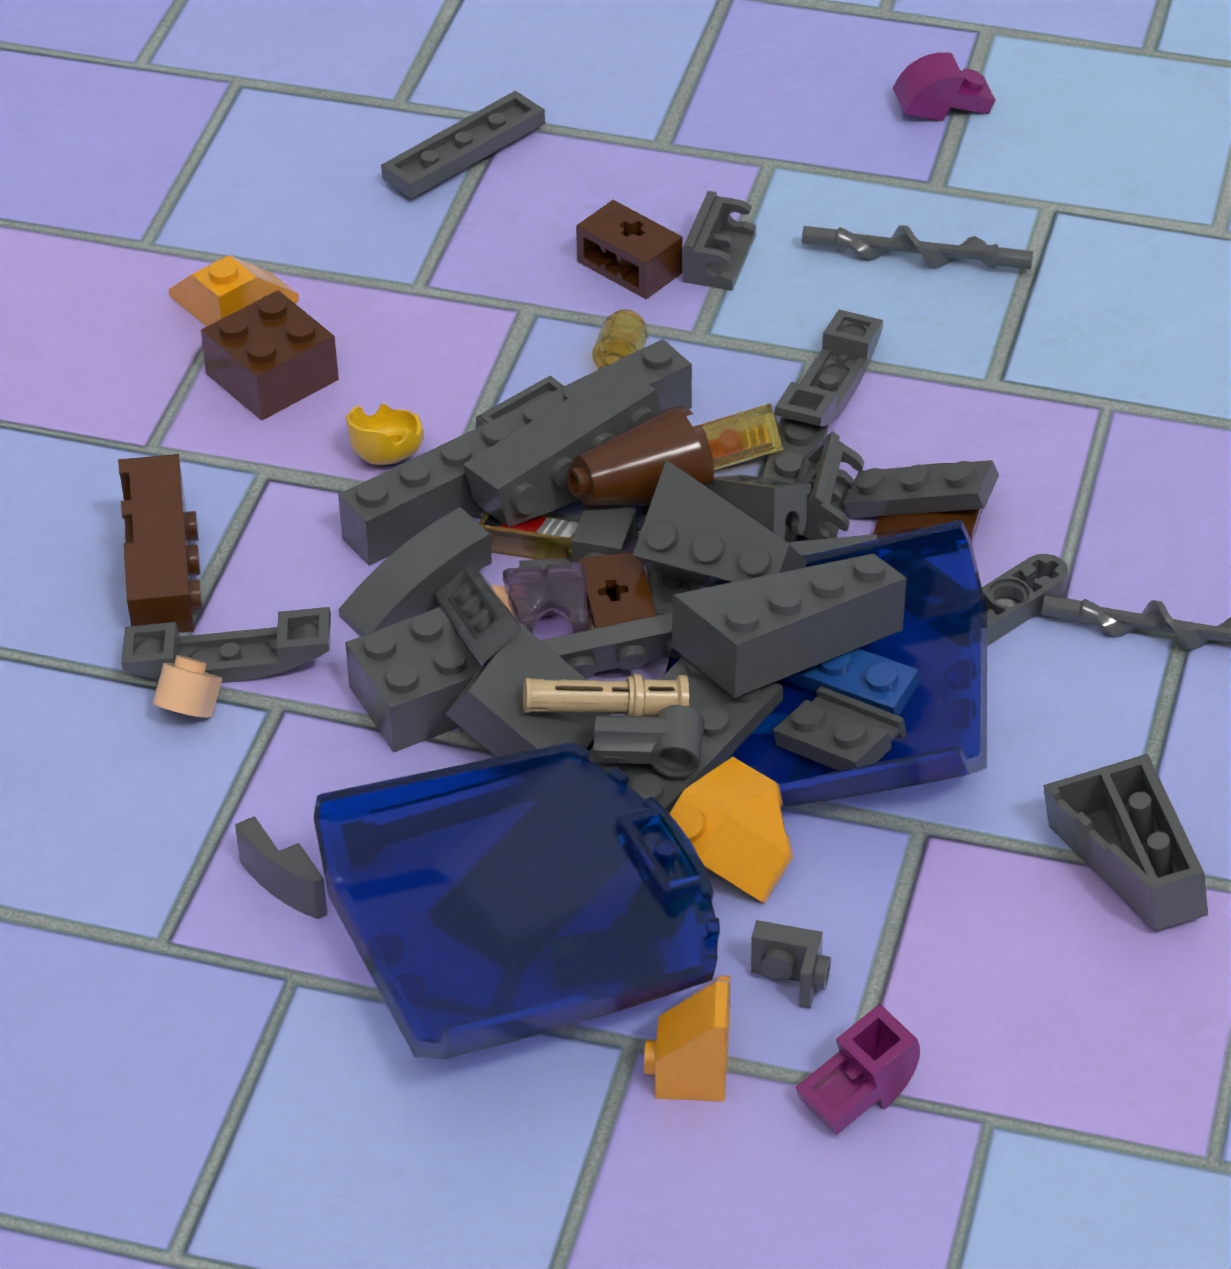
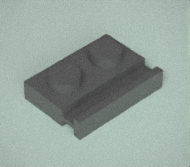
M822 686L816 690L817 697L812 702L805 700L773 729L776 746L857 779L862 777L892 749L891 741L894 738L902 739L907 735L903 717Z

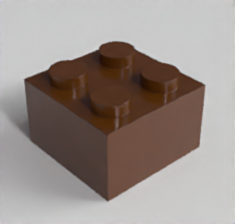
M279 290L201 329L206 374L261 421L339 380L335 336Z

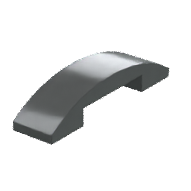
M838 310L823 333L822 350L801 382H791L775 406L774 415L817 426H827L832 423L845 409L865 374L882 332L883 320Z
M330 607L278 612L277 627L180 636L176 622L125 627L121 662L123 671L159 680L163 663H175L176 655L207 663L205 672L222 677L221 683L253 680L286 672L330 651Z

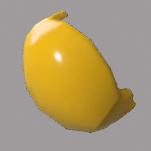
M385 403L381 404L378 411L373 415H366L363 408L357 405L345 416L353 451L369 464L390 465L407 459L417 452L424 439L423 426L418 415L409 410L390 409Z

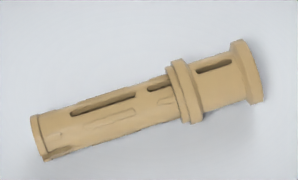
M632 674L627 676L625 681L525 678L523 684L524 713L625 714V716L657 717V714L665 707L671 705L689 706V682L687 675H677L675 680L643 679L642 674Z

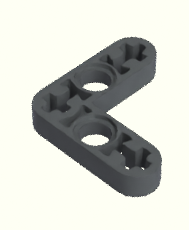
M890 548L885 550L879 557L906 577L904 607L950 643L960 649L969 651L980 650L989 646L1042 612L1045 595L1063 597L1067 589V564L1061 558L1050 554H1036L1029 557L974 593H971L921 554L910 548ZM937 593L946 596L948 600L942 603H932L926 601L923 597L928 594ZM1001 597H1011L1019 600L1021 603L1016 606L1007 607L998 604L996 600Z

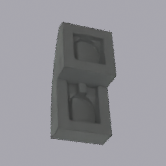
M255 816L235 824L240 862L263 888L286 905L316 919L328 915L324 878L299 843L279 851Z

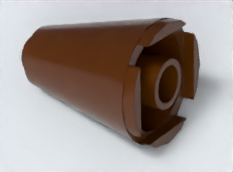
M683 406L669 408L576 456L572 462V468L567 472L569 489L575 498H580L582 503L587 506H650L666 460L705 486V483L714 481L713 458L707 435L702 425L696 427L691 425L686 416L693 415L694 413L689 408Z

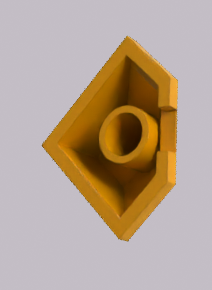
M230 255L213 262L211 265L189 275L169 288V296L206 327L277 290L292 302H299L298 293L274 274Z
M731 757L685 788L656 834V837L763 904H765L793 858L790 838L785 833L780 806H783L779 784L734 757Z
M731 975L716 976L658 1016L657 1040H646L644 1055V1075H655V1099L725 1102Z

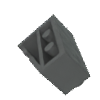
M668 460L665 461L633 556L653 573L712 587L806 567L807 560L789 543Z
M1148 753L1043 785L1049 827L1154 931L1208 915L1204 871Z

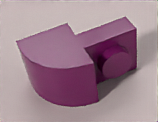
M948 52L932 53L915 60L901 72L892 88L904 114L944 121L950 107L989 114L996 101L985 77L972 69H963L961 71L953 54Z
M880 1003L836 1039L839 1048L838 1053L795 1087L799 1099L836 1135L875 1103L885 1110L905 1089L917 1068L920 1058L918 1039Z

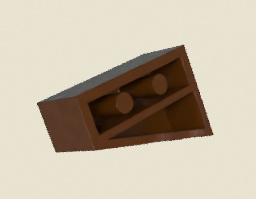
M179 454L118 459L119 476L124 501H121L122 519H125V543L123 545L127 604L131 626L176 622L179 633L193 632V611L203 610L200 579H191L193 575H201L198 545H190V541H199L196 511L186 510Z

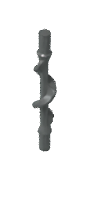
M905 225L898 226L891 238L855 234L841 227L830 229L804 226L802 231V244L834 247L836 250L841 251L851 248L859 257L868 260L876 259L889 251L921 254L929 267L944 266L953 261L954 258L979 260L992 268L1005 266L1031 269L1033 261V251L1002 248L997 244L987 245L984 240L976 236L967 238L960 245L919 241L909 226Z
M1045 595L1043 600L1042 615L1079 621L1080 624L1086 625L1096 623L1106 634L1115 637L1124 636L1137 628L1174 633L1184 649H1197L1211 640L1231 642V617L1218 626L1177 620L1169 615L1162 601L1151 600L1142 613L1100 607L1087 599L1080 601Z

